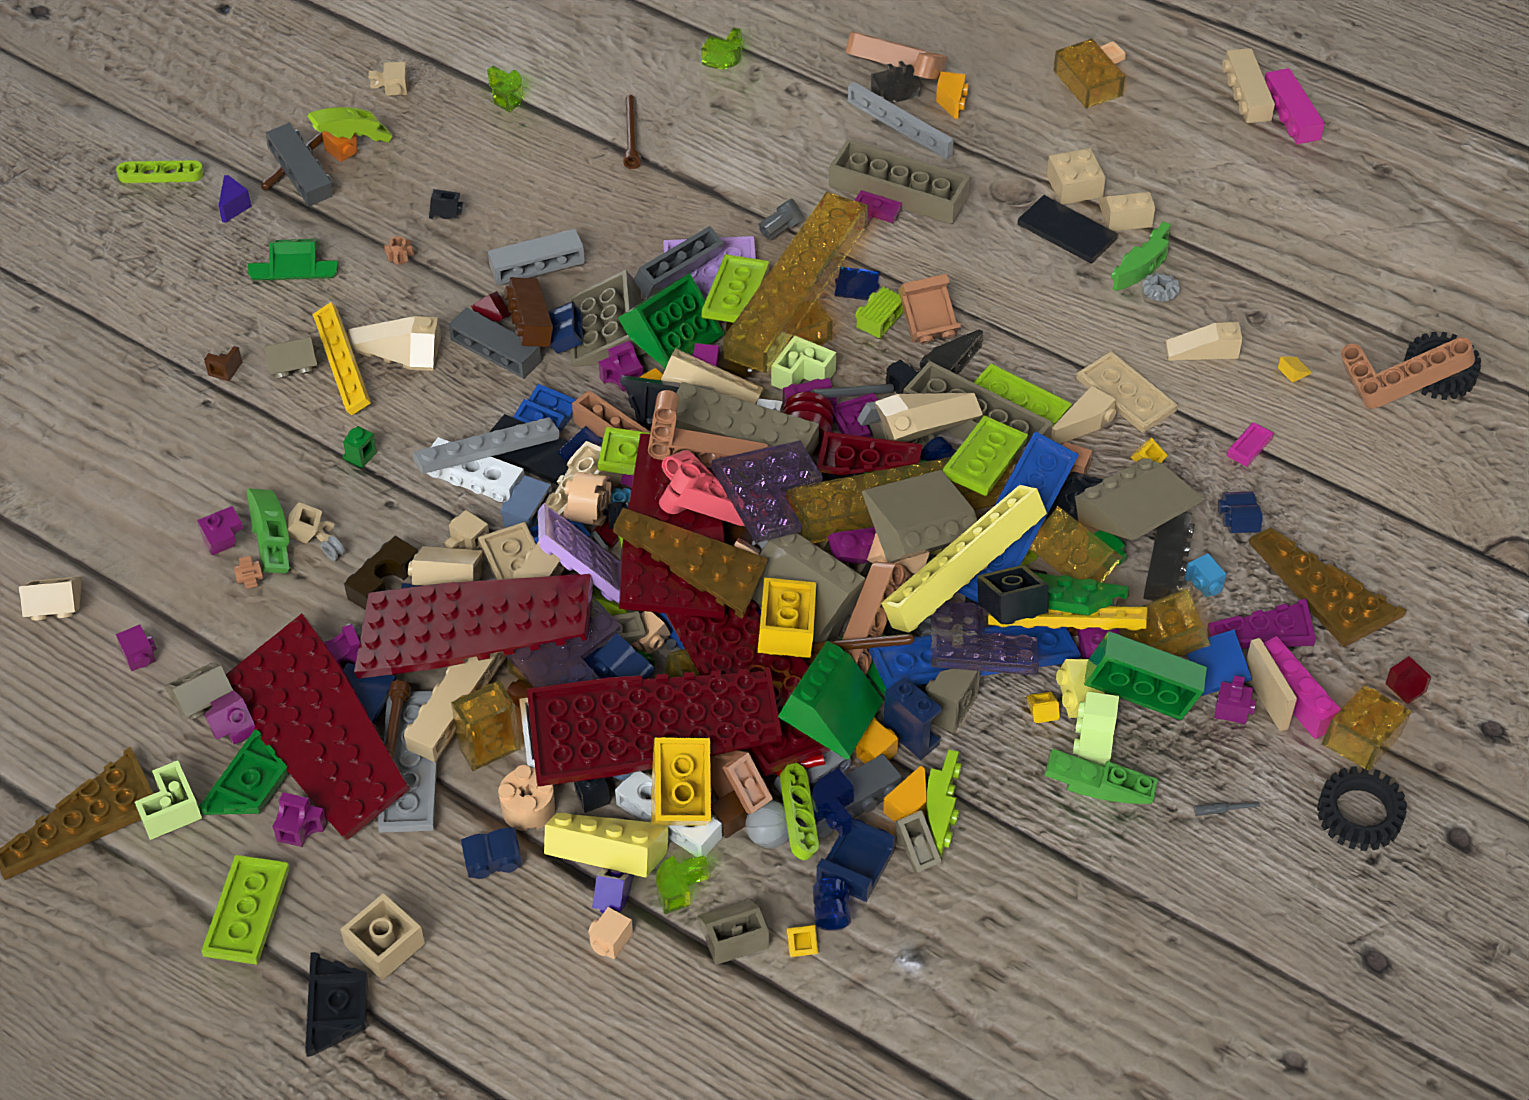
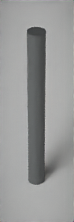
M892 384L812 389L811 392L820 394L825 398L868 395L871 393H893L894 387Z

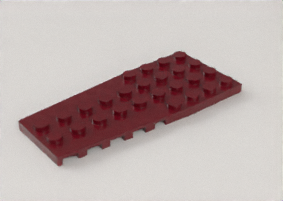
M641 433L628 510L724 543L721 519L689 509L677 514H669L660 507L659 500L671 480L663 471V460L655 459L648 453L650 434ZM707 468L718 479L717 469ZM623 539L619 609L724 618L725 605L722 606L717 603L716 597L707 591L701 592L670 571V566L662 561L658 563L652 559L651 553L642 547L636 548Z
M576 574L451 582L369 593L360 637L361 645L358 648L354 673L360 679L432 670L464 664L465 658L477 657L478 661L490 659L491 653L503 651L505 656L515 654V649L528 646L531 651L540 649V644L555 642L556 646L566 644L567 639L581 637L582 641H586L593 589L591 575Z
M752 600L743 619L735 615V610L728 605H725L723 619L665 613L700 675H711V671L721 670V674L738 673V669H748V672L765 671V667H769L778 716L809 668L801 657L757 653L761 616L756 611L757 605ZM780 718L782 740L780 742L747 748V751L765 776L785 769L789 764L800 763L830 751L829 748Z
M301 613L225 674L232 689L243 698L256 726L254 730L256 729L261 733L262 737L260 739L266 746L270 745L273 748L276 757L281 758L287 766L289 774L317 807L324 809L325 817L346 840L350 839L410 790L409 784L404 780L399 766L394 762L389 753L390 750L382 741L375 724L370 720L365 706L357 697V692L344 669L304 614Z
M765 667V671L748 672V669H738V673L721 674V670L711 671V675L694 676V672L684 673V677L668 678V674H657L656 679H642V676L611 677L527 689L538 787L619 776L653 769L654 738H710V756L771 744L782 740L769 667Z

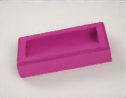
M1253 422L1229 448L1227 457L1248 467L1273 439L1274 433Z

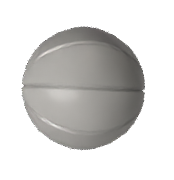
M771 800L753 814H747L746 831L749 838L755 844L763 848L772 849L788 841L789 835L784 804Z

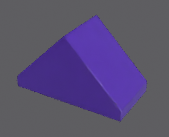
M224 175L218 204L222 222H228L252 207L248 190L229 175Z

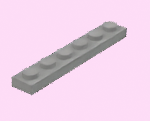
M853 81L848 85V103L944 159L948 160L953 156V138Z
M550 417L414 451L413 460L421 473L425 474L559 439V430Z

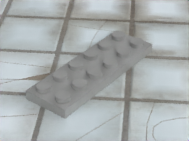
M433 691L410 692V697L403 703L393 760L399 766L400 773L406 783L409 784L410 790L379 814V833L434 831L438 759L436 762H433L407 750L404 738L407 726L410 723H414L421 706L429 701ZM390 696L386 703L384 743L386 742L392 707Z

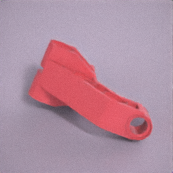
M688 450L670 455L662 462L663 471L671 482L661 496L659 505L669 514H677L689 509L745 527L767 518L778 506V503L761 486L746 492L722 484Z

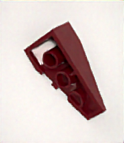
M824 431L816 472L845 475L919 466L922 444Z

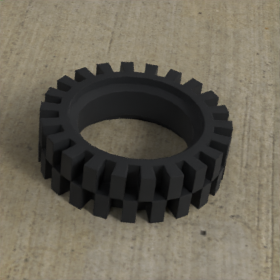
M1431 332L1430 337L1427 333L1422 334L1421 338L1416 337L1414 342L1411 341L1404 361L1456 339L1457 335L1452 334L1451 338H1447V332H1442L1440 337H1438L1437 332ZM1474 350V364L1463 370L1460 375L1446 377L1422 388L1421 394L1426 396L1428 392H1431V398L1436 399L1437 395L1440 394L1441 400H1447L1448 394H1450L1451 399H1457L1458 394L1461 397L1465 396L1466 392H1470L1473 386H1475L1481 369V357H1478L1479 352Z
M1352 766L1349 773L1346 768L1340 769L1339 775L1335 772L1331 775L1330 780H1326L1317 805V811H1319L1318 819L1319 821L1323 820L1321 824L1323 830L1330 828L1328 836L1333 839L1336 835H1339L1337 843L1342 846L1345 840L1350 841V849L1355 850L1356 844L1359 843L1361 851H1367L1369 844L1372 850H1378L1380 843L1385 847L1389 845L1390 840L1394 841L1398 833H1400L1407 813V801H1403L1405 795L1403 791L1398 792L1399 785L1396 782L1389 785L1391 777L1387 774L1383 779H1380L1381 771L1375 769L1374 774L1370 775L1368 774L1369 767L1363 766L1361 773H1358L1357 766ZM1353 790L1371 793L1383 803L1387 817L1378 825H1356L1349 822L1340 813L1337 799L1344 793Z

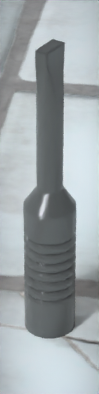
M1221 802L1194 805L1195 816L1222 814L1233 809L1260 807V803L1247 802L1228 805Z

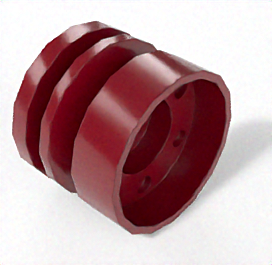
M814 392L795 393L788 397L784 403L783 413L819 424V444L812 456L819 455L824 431L831 432L834 407L827 398Z

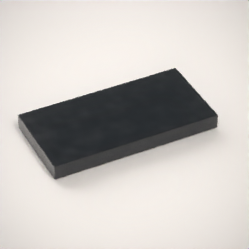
M1046 195L1039 198L1018 218L1017 222L1019 226L1090 264L1117 240L1118 233Z
M504 414L490 432L525 424V422ZM559 437L557 440L491 457L523 468L524 471L559 486L557 480L560 476L566 474L569 468L567 466L569 459L581 446Z

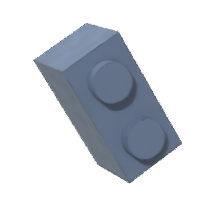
M524 475L520 483L514 486L509 500L505 501L502 505L501 515H503L504 526L510 527L522 522H526L528 529L537 526L538 510L552 493L551 484Z

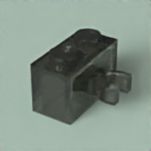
M899 61L897 68H894L892 64H887V70L871 74V92L881 96L890 103L920 96L921 79L919 76L914 75V68L911 64L905 65L903 61Z

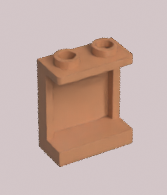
M947 274L903 283L898 289L913 343L919 341L921 344L934 341V338L940 336L943 339L956 336V333L961 328V324L956 322L946 287L949 284Z
M733 751L710 756V785L717 800L735 790L746 813L753 814L773 799L748 752Z

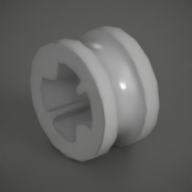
M329 536L328 542L323 541L320 544L325 555L332 561L337 560L338 555L345 554L343 545L334 536Z

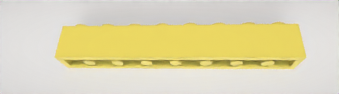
M1023 485L1016 487L887 597L881 604L891 627L908 633L915 630L923 620L935 613L938 607L951 599L960 588L968 584L975 575L987 568L990 562L1003 554L1005 549L1013 542L1019 540L1028 529L1036 525L1047 514L1037 488Z

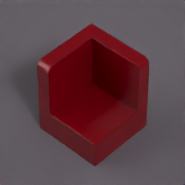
M498 291L485 296L471 305L474 312L480 313L493 322H499L511 315Z
M1408 656L1390 668L1385 684L1405 703L1409 704L1427 692L1431 676Z

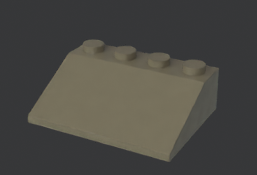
M627 270L567 297V303L573 301L581 310L583 317V343L570 349L571 365L573 367L598 365V361L609 357L608 349L630 341L634 346L636 357L646 353L629 338L618 319L619 316L642 302L641 290Z
M1145 458L1129 468L1122 469L1120 473L1103 479L1096 486L1085 489L1083 493L1075 496L1079 524L1133 541L1203 502V497L1164 464Z
M942 470L862 491L887 562L894 563L946 548L978 521L974 509Z
M785 526L767 543L759 554L768 558V563L751 600L760 608L762 607L764 578L816 582L813 642H818L856 606L865 583V578Z

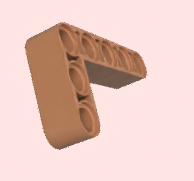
M851 31L845 53L914 71V75L928 79H938L940 71H945L948 59L947 56Z
M1465 337L1456 338L1377 374L1359 345L1348 344L1341 350L1345 371L1364 405L1371 409L1381 407L1465 370L1475 362L1472 343Z
M670 390L658 393L648 446L650 456L655 459L664 460L670 455L688 450L706 468L753 476H764L769 473L772 456L770 446L760 442L675 428L679 396Z
M875 561L872 564L842 640L882 636L888 618L881 603L912 577L902 564ZM869 648L843 650L850 654L864 675H866L872 662Z

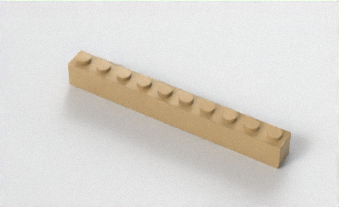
M538 541L534 548L529 549L524 563L521 567L516 568L512 579L561 576L566 568L560 563L561 559L556 555H549L540 548ZM503 651L491 653L490 659L478 661L477 657L465 658L464 664L449 666L443 681L437 683L434 687L432 697L421 706L414 723H410L404 732L407 750L436 762L507 655L505 656Z

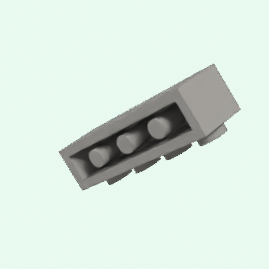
M576 229L488 251L490 269L497 285L509 283L510 277L529 278L585 263L584 248Z

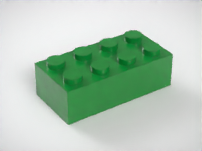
M1108 631L1087 661L1084 685L1182 720L1204 692L1207 667Z

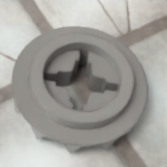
M1154 272L1152 276L1147 275L1142 285L1144 294L1155 301L1172 300L1178 295L1180 289L1179 281L1174 280L1173 275L1166 276L1165 272L1163 274Z

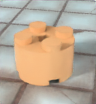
M585 472L575 473L573 480H568L565 486L568 504L564 508V518L573 522L602 526L607 516L603 515L604 509L608 508L607 504L611 503L612 485L611 482L607 481L609 476Z
M527 765L518 766L504 777L499 786L498 793L505 822L512 828L520 831H528L527 828L536 827V829L544 827L555 814L553 785L538 787L535 768H530Z

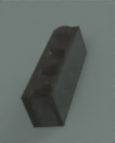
M1183 512L1158 526L1143 599L1173 605L1175 595H1181L1183 581L1178 579L1179 576L1184 577L1187 562L1182 561L1183 557H1188L1191 543L1186 542V540L1193 536L1195 524L1190 523L1192 513Z

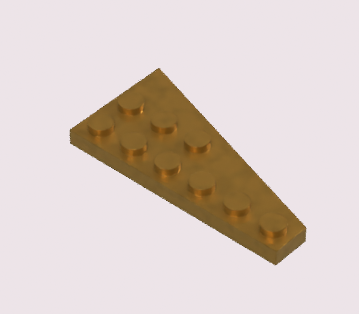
M623 508L613 528L615 534L636 548L642 547L651 553L652 559L658 563L662 561L670 566V571L701 592L707 591L716 597L717 603L722 606L728 605L734 609L735 615L743 619L768 563V558L626 508Z
M1270 527L1250 537L1249 544L1300 600L1307 599L1309 610L1343 647L1405 616L1406 609L1401 606L1396 608L1386 602L1387 598L1379 593L1375 595L1368 591L1360 581L1332 564L1327 566L1318 560L1317 555L1311 551L1306 553L1296 547V542Z
M131 746L123 751L124 755L113 763L111 761L105 765L102 773L94 779L86 780L55 805L56 809L46 817L42 815L35 820L36 824L25 833H19L0 848V872L4 880L141 820L135 801L154 793Z

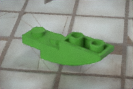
M1163 221L1158 229H1153L1149 241L1144 242L1141 248L1134 246L1130 253H1125L1120 267L1116 266L1112 273L1111 279L1114 280L1112 290L1119 291L1140 282L1147 275L1152 274L1165 261L1170 242L1168 240L1171 224Z
M248 488L247 496L253 534H257L262 572L287 573L290 569L287 545L290 540L279 500L272 490Z
M1052 749L1049 754L1044 776L1068 784L1066 789L1068 791L1102 800L1132 804H1152L1158 781L1154 777L1108 761L1104 766L1056 749Z

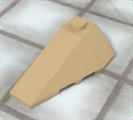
M413 316L348 329L347 337L353 352L368 357L375 355L383 358L384 362L392 363L394 361L403 364V368L410 370L434 371L441 333L438 317Z
M975 393L896 394L875 401L876 409L888 439L900 442H909L983 416Z
M588 441L569 459L567 463L569 468L566 474L559 477L557 480L558 488L545 501L546 505L563 518L565 505L568 504L565 486L568 480H573L575 473L585 472L609 476L607 481L611 482L612 491L621 484V473L598 470L601 447Z

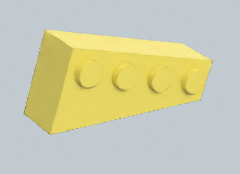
M556 813L545 824L544 854L647 878L668 852L669 826L651 825V822Z

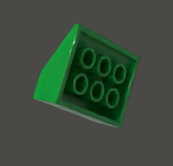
M690 273L670 283L618 317L629 338L665 369L675 348L692 356L695 343L710 345L725 334L717 320L702 318V308L706 300Z
M826 641L790 695L778 717L848 760L883 703V699L850 654L843 651L841 647Z

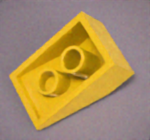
M764 578L757 653L811 657L816 582Z
M654 738L651 825L706 826L711 822L710 738Z

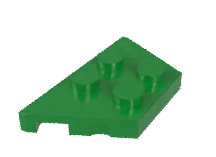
M1035 573L1048 584V609L1091 615L1101 608L1112 605L1113 598L1121 597L1125 599L1129 596V586L1102 583L1094 579H1075L1068 575L1055 576Z
M255 729L199 805L200 814H260L289 773L287 766L281 758L276 757L273 748L270 745L266 746L260 739L262 736L258 730Z

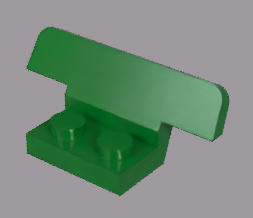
M319 238L273 240L269 243V262L247 264L248 274L254 281L334 278L337 275L339 260L316 261Z

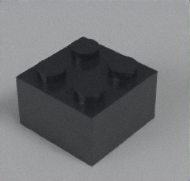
M1025 565L977 576L978 604L1001 625L1013 624L1015 621L1025 618L1033 619L1038 615L1048 613V584Z

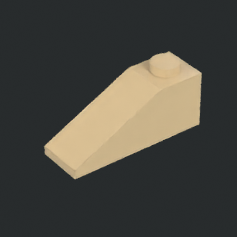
M1239 322L1213 323L1167 339L1165 341L1168 360L1238 359L1242 344V334Z
M1091 386L1052 427L1051 440L1061 444L1101 429L1107 422H1111L1116 415V398Z

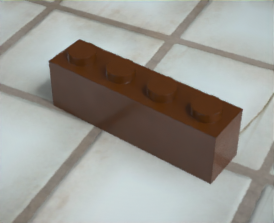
M510 277L509 286H505L504 297L505 300H508V311L512 312V324L516 325L515 334L519 336L521 345L550 347L553 325L538 279Z

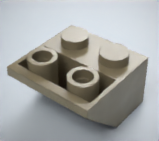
M751 899L697 915L715 965L769 948V930L760 908Z

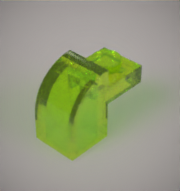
M733 27L725 40L709 36L701 48L702 65L716 69H727L736 66L741 61V50L744 44L741 29Z
M491 66L487 72L489 86L492 87L493 103L510 113L523 100L521 75L516 70L508 74L504 70Z
M704 855L697 858H688L680 864L677 863L675 856H671L659 866L656 873L657 897L664 915L691 906L688 886L709 879L708 863Z

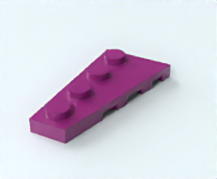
M875 527L836 532L827 538L833 555L837 560L865 564L869 562L867 558L877 532Z
M1307 599L1298 600L1297 604L1287 606V604L1278 605L1276 609L1266 612L1262 610L1252 612V615L1243 618L1235 616L1208 623L1207 628L1209 637L1234 629L1241 649H1249L1251 640L1257 638L1265 642L1277 636L1286 647L1314 646L1316 641Z

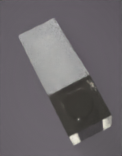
M978 329L935 347L928 355H924L919 365L921 370L931 361L958 375L982 348L983 331Z

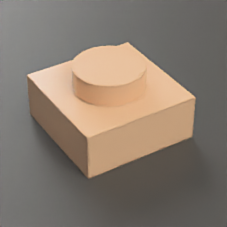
M1114 41L1096 48V56L1107 67L1125 60L1126 53Z

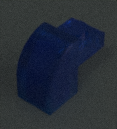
M837 768L820 778L814 786V817L816 822L825 818L829 827L833 830L836 829L841 837L850 833L852 817L844 807L854 802V786L842 771Z

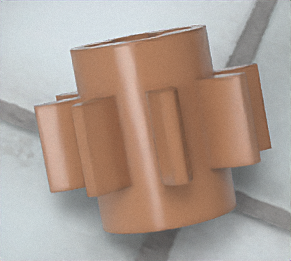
M393 237L389 239V245H384L388 261H393L395 264H404L409 261V256L414 255L410 240H406L404 237Z
M251 556L239 558L240 565L234 566L237 583H244L246 589L257 587V580L263 579L259 560L252 562Z

